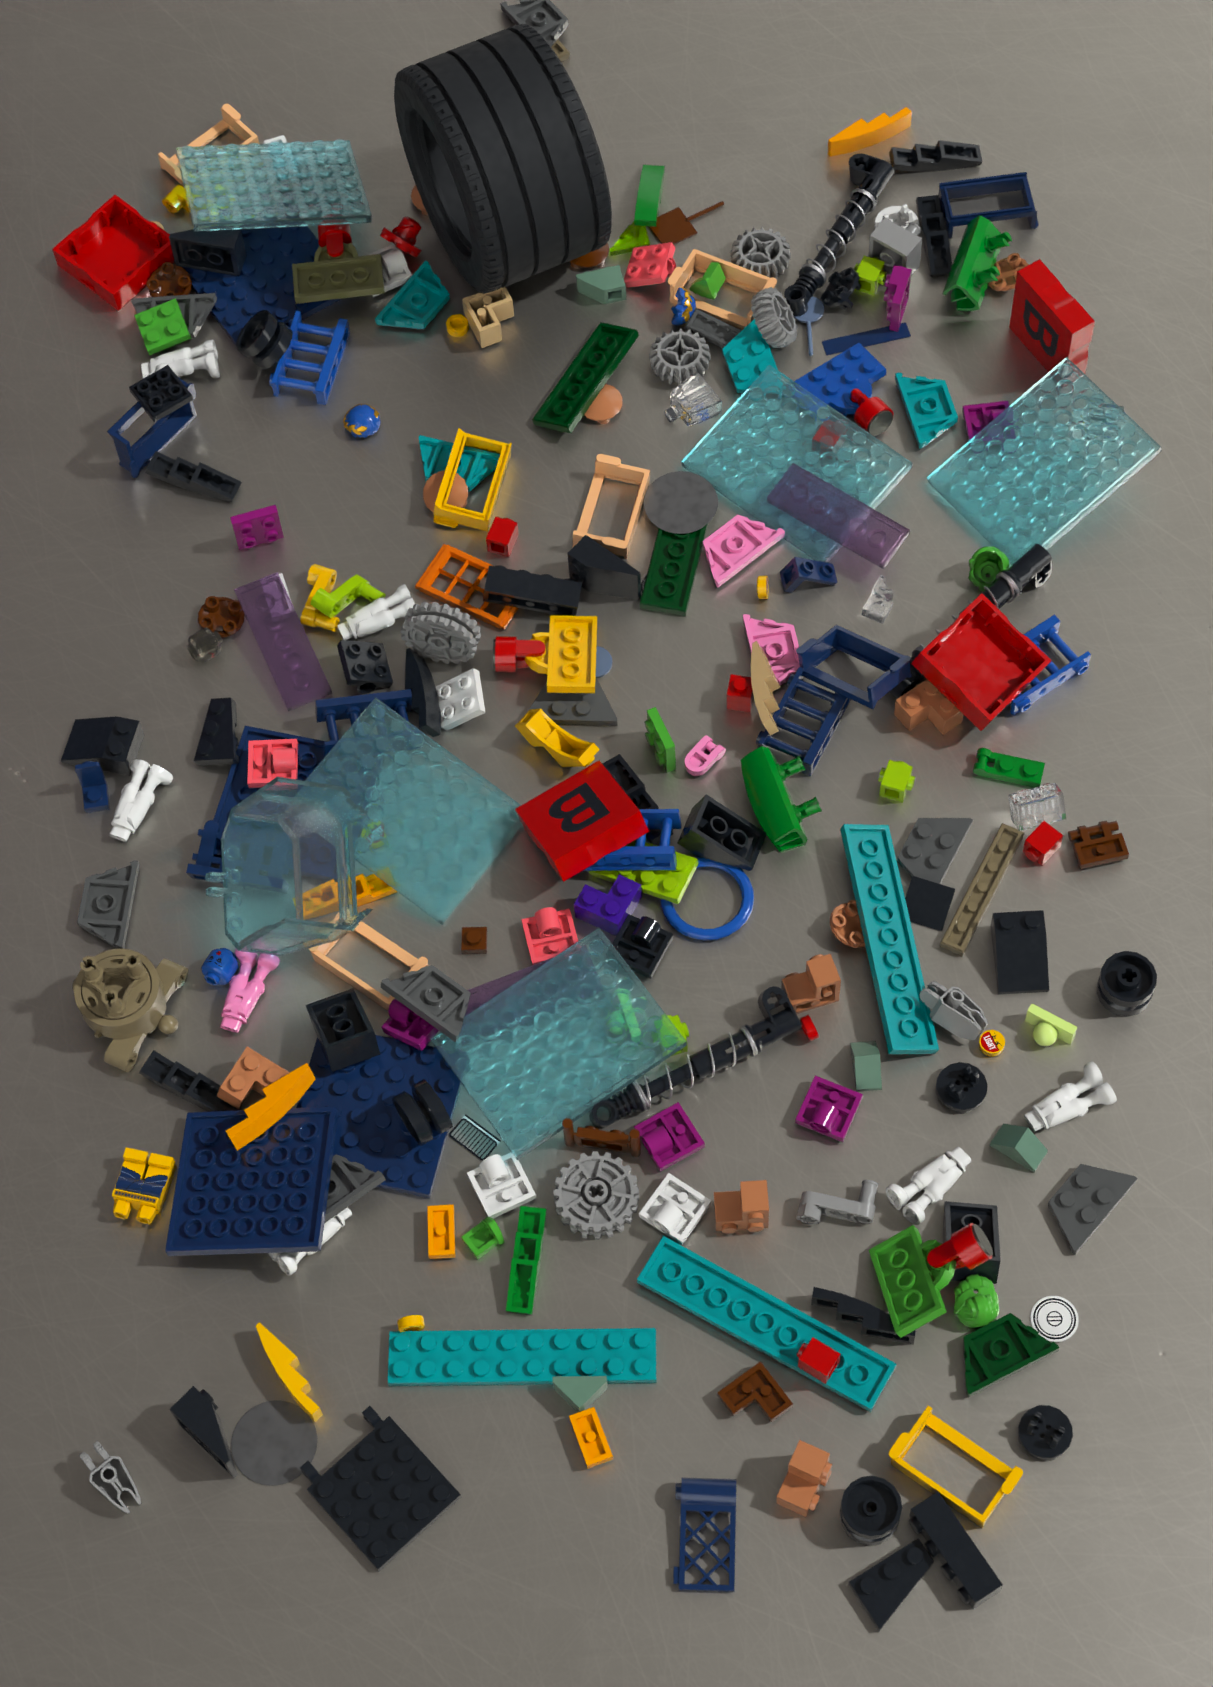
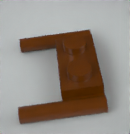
M566 1118L562 1122L564 1141L568 1147L577 1144V1146L625 1154L631 1153L635 1158L641 1155L640 1132L637 1129H632L629 1135H626L620 1130H610L608 1132L602 1131L595 1126H585L584 1128L578 1127L576 1133L570 1118Z

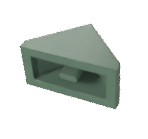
M876 1041L850 1043L856 1092L882 1090L880 1052Z
M1003 1123L990 1143L991 1147L1032 1172L1036 1171L1048 1153L1046 1147L1028 1127Z
M607 1376L553 1377L554 1390L577 1413L588 1409L608 1389Z

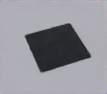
M912 876L905 897L910 922L942 931L955 889Z

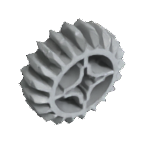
M762 226L760 230H756L754 227L751 232L745 230L743 235H738L737 240L732 244L731 263L776 279L778 274L783 275L785 269L789 266L791 258L789 243H786L785 237H781L779 231L773 233L772 228L765 231Z
M770 287L753 295L751 300L752 316L755 319L758 331L761 332L762 338L766 339L767 344L779 349L795 341L797 336L796 319L793 316L794 312L791 311L790 305L786 302V298H783L782 293L778 292L776 288Z
M680 328L678 332H674L671 329L670 334L663 332L662 338L656 337L655 343L651 346L649 359L651 360L650 366L656 376H660L662 381L668 379L670 385L673 382H677L680 386L682 382H686L689 385L691 379L697 382L698 376H704L705 370L709 368L711 354H709L708 344H706L704 338H700L698 332L692 335L690 329L687 332H683Z

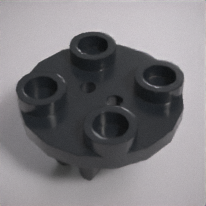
M852 267L840 273L834 272L828 279L829 285L821 295V301L830 308L837 306L843 310H846L847 307L852 308L853 303L849 297L855 289L860 290L861 284L858 282L859 273Z
M958 1062L948 1065L940 1072L937 1077L935 1091L940 1101L946 1107L965 1114L982 1104L987 1095L988 1084L985 1075L979 1068L970 1063Z
M1038 1405L1029 1409L1022 1416L1018 1426V1441L1030 1455L1047 1461L1055 1460L1069 1448L1073 1438L1072 1425L1068 1417L1060 1409L1050 1405Z

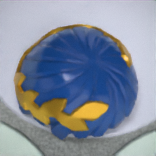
M683 287L678 288L675 294L678 304L675 307H671L672 312L675 314L671 323L676 326L686 323L696 309L695 299Z
M358 404L348 410L344 416L343 424L345 430L352 433L353 437L367 438L368 435L372 436L378 431L381 420L379 413L374 407L368 404Z

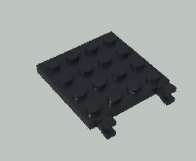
M369 1406L362 1414L364 1419L373 1427V1431L322 1476L309 1461L305 1462L300 1469L304 1476L312 1483L307 1488L310 1495L372 1565L380 1571L461 1498V1494L390 1416L383 1421L376 1411Z

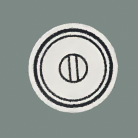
M1044 1297L1033 1306L1030 1320L1032 1327L1039 1332V1335L1050 1342L1065 1341L1078 1328L1079 1317L1077 1310L1070 1301L1063 1297Z

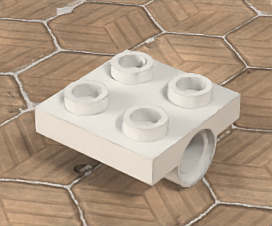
M394 244L368 254H381L385 292L405 284L412 276L402 251L396 249Z
M472 668L436 686L442 729L448 731L486 713L478 670Z
M514 1151L502 1157L498 1154L492 1155L484 1159L480 1163V1167L467 1172L470 1183L487 1217L496 1218L536 1199V1194Z
M668 1173L639 1212V1217L683 1245L712 1205V1201Z

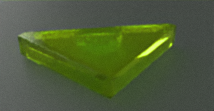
M634 221L631 225H628L619 236L616 244L610 247V256L630 253L634 247L650 245L646 226L634 225Z

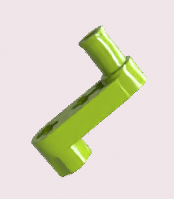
M356 574L331 594L322 588L318 589L310 604L329 618H333L358 597H364L373 602L378 598H385L386 594L374 588L368 580Z

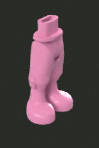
M237 945L234 954L240 961V970L229 982L230 987L225 999L223 1012L221 1013L223 1020L220 1027L234 1033H239L241 1025L247 1023V1019L255 1008L257 1001L265 992L264 979L269 972L279 966L280 959L272 953L262 951L258 956L255 950L245 945ZM257 963L255 975L253 979H251V981L248 982L250 973Z

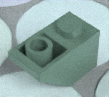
M619 265L576 274L577 291L603 304L626 300V285Z

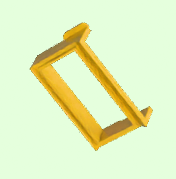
M458 428L435 502L434 523L451 528H456L460 524L488 531L511 456L512 443L507 444L468 434ZM464 446L500 454L483 513L447 504Z
M927 1406L909 1433L903 1432L889 1450L891 1465L932 1494L939 1492L949 1506L983 1528L1004 1495L1010 1494L1021 1479L1023 1470L1017 1466L1014 1469L1010 1468L933 1415V1408ZM925 1426L1005 1480L982 1515L902 1460Z

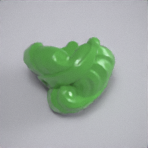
M992 546L982 547L969 559L970 571L968 579L983 592L985 590L984 586L989 587L996 580L998 573L1009 568V559L998 548Z
M978 1274L970 1275L954 1288V1314L957 1315L965 1326L982 1328L996 1319L999 1314V1297L991 1280Z

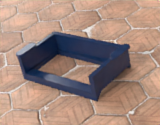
M1027 172L939 183L938 195L941 212H943L945 229L948 232V239L952 238L953 227L968 225L971 220L980 215L990 220V222L1027 217L1029 226L1032 229L1038 228L1037 211L1035 210ZM1021 190L1025 207L953 216L949 199Z
M180 379L181 382L188 389V391L192 394L194 400L196 398L194 384H188L182 379ZM193 400L158 420L132 446H130L128 440L120 435L145 410L138 402L107 431L113 438L120 460L119 465L131 472L133 478H137L140 471L151 461L155 451L160 453L197 417Z
M835 625L817 640L814 638L809 639L796 650L800 667L804 668L803 677L874 710L879 699L905 678L911 677L910 656L897 653L839 625ZM840 650L885 671V673L867 687L868 692L815 667L834 652Z

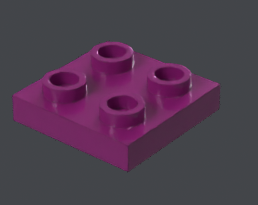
M1008 401L963 406L962 413L970 449L1016 443L1013 409L1009 407Z
M276 505L230 517L239 550L284 538Z
M393 999L388 1009L389 1018L381 1027L385 1034L421 1051L439 1031L397 999Z
M815 1075L795 1119V1123L844 1142L862 1101L863 1094Z
M679 1102L634 1126V1129L640 1132V1141L660 1172L705 1147L704 1141Z

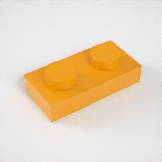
M454 1205L427 1206L429 1259L456 1258Z
M595 1407L570 1415L569 1420L587 1468L589 1469L613 1460V1455Z

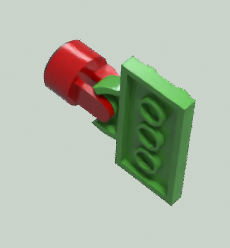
M970 1223L952 1233L951 1239L943 1244L939 1243L936 1239L927 1240L923 1243L919 1230L912 1225L869 1249L896 1334L902 1338L945 1314L947 1311L940 1290L948 1285L954 1276L955 1270L965 1266L972 1270L992 1259L993 1250L990 1242L977 1224Z

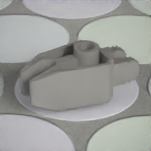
M933 981L927 985L926 989L920 992L919 998L932 1009L930 1013L931 1020L960 1038L975 1040L988 1024L982 1009L959 987L952 986L948 990L943 985L937 983V981Z
M96 1441L93 1446L95 1451L105 1460L103 1464L96 1468L88 1454L82 1452L79 1455L91 1471L89 1482L114 1506L129 1514L130 1511L122 1502L120 1496L122 1492H129L140 1505L141 1499L137 1487L121 1457H110L102 1445Z

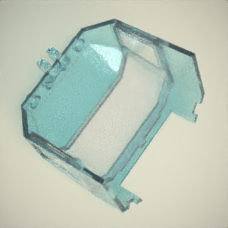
M276 777L231 808L221 838L222 873H206L205 880L214 883L223 882V888H206V896L224 898L225 935L238 951L284 956L289 953L330 943L353 931L359 925V922L373 910L367 908L360 913L357 912L352 823L367 813L361 806L357 807L349 798L351 794L345 787Z

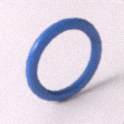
M698 856L694 857L698 859L699 864L697 868H719L729 873L737 881L742 894L741 907L737 915L721 927L714 929L696 928L687 924L679 917L672 902L660 899L664 916L673 928L692 939L707 941L727 937L739 930L747 922L752 912L754 890L750 879L741 868Z

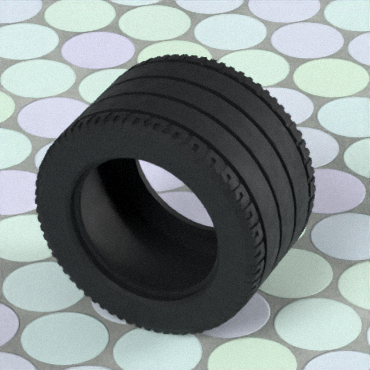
M527 24L514 25L446 53L418 62L415 65L405 67L397 73L394 86L395 112L400 137L412 176L430 221L445 251L459 273L474 289L482 294L496 291L556 267L559 264L586 255L589 252L602 248L608 243L612 224L611 198L604 164L593 129L566 69L554 50L534 28Z

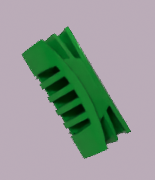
M981 215L971 220L966 226L942 294L946 295L952 290L951 302L956 301V310L960 311L980 310L984 292L988 287L987 284L997 281L996 277L1000 276L998 268L994 266L1000 249L1010 246L1008 242L1012 241L1011 235L1008 232L1001 234L990 220Z
M761 746L741 759L743 779L753 811L763 830L779 852L806 845L808 839L801 824L803 822L802 819L822 812V809L816 797L797 806L793 804L785 784L787 777L806 770L802 764L803 762L800 756H797L779 765L770 749Z

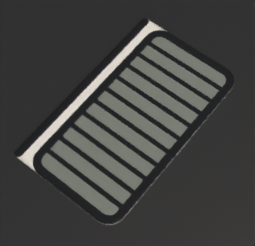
M465 1115L449 1133L453 1140L480 1160L486 1159L501 1142L500 1139L468 1115Z

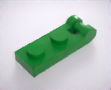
M979 748L977 750L976 758L978 761L973 767L974 774L1040 789L1045 763L995 753L987 748ZM987 762L993 763L994 767H989Z

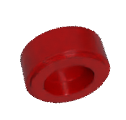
M806 1015L800 1018L801 1027L808 1040L813 1041L819 1038L810 1016Z

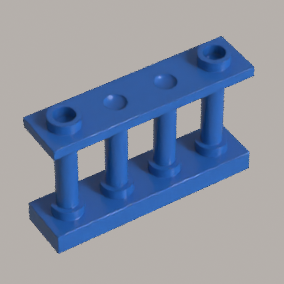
M296 311L294 318L290 319L288 325L293 331L292 340L284 355L279 359L275 373H271L269 385L272 386L274 396L279 397L282 386L313 391V394L316 395L317 404L326 405L350 336L348 320L339 318L336 327H321L304 324L301 312ZM303 332L331 337L332 341L330 345L322 346L299 342L298 339L300 333ZM294 350L325 355L326 358L324 363L316 364L293 360L292 356ZM288 368L319 373L318 381L315 380V382L286 378L285 376Z
M1055 614L1023 635L1027 636L1040 650L1039 646L1041 644L1051 641L1070 663L1059 669L1051 661L1045 667L1051 676L1041 682L1036 677L1030 683L1031 689L1023 694L1020 693L1012 700L1010 713L1013 716L1020 711H1027L1035 701L1076 674H1083L1089 668L1091 654L1087 651L1078 657L1059 637L1060 620Z
M639 809L648 829H662L659 846H645L646 834L636 839L635 846H624L619 850L613 851L583 871L676 870L674 846L669 845L671 830L682 828L679 809Z

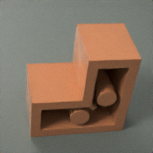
M928 679L895 700L894 715L908 731L929 719L942 735H945L961 724L963 720V713Z
M831 954L813 956L806 961V972L800 974L794 972L782 979L781 989L786 993L796 1014L839 1001L841 979Z
M247 1046L219 1088L217 1097L239 1110L252 1089L266 1097L262 1089L290 1072Z
M767 1180L740 1182V1191L714 1192L716 1231L731 1234L737 1232V1230L748 1229L750 1232H760L764 1228H768L769 1202Z
M799 1440L788 1464V1473L778 1492L776 1504L804 1517H807L809 1510L815 1511L821 1497L817 1495L821 1485L824 1487L827 1485L832 1473L831 1468L833 1464L829 1463L830 1453Z

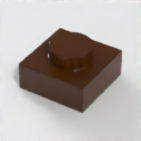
M462 927V954H487V927Z

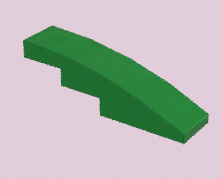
M643 165L636 201L634 225L656 227L662 197L665 166Z
M520 1206L514 1253L511 1261L506 1311L533 1314L547 1209Z

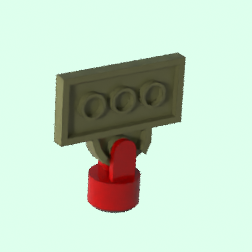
M329 216L319 222L318 240L320 246L315 253L314 262L292 264L296 304L385 293L381 254L358 256L356 248L351 244L350 223L341 216Z

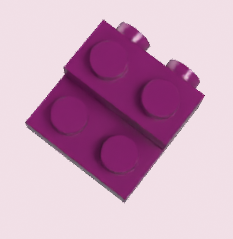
M894 265L892 274H887L885 280V287L888 288L885 290L884 301H887L886 311H888L887 320L890 321L889 330L897 332L910 294L912 269Z

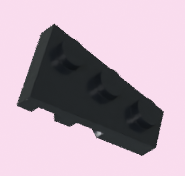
M231 697L210 700L194 757V762L198 766L239 764V756L236 754L238 738L235 736V727L237 726L236 702Z
M918 1538L849 1581V1586L879 1632L932 1567L934 1560Z

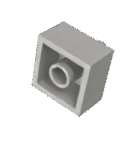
M884 218L870 234L868 257L884 261V271L887 274H892L895 265L912 269V276L920 267L922 238L917 235L921 233V228L916 223L910 222L905 229Z

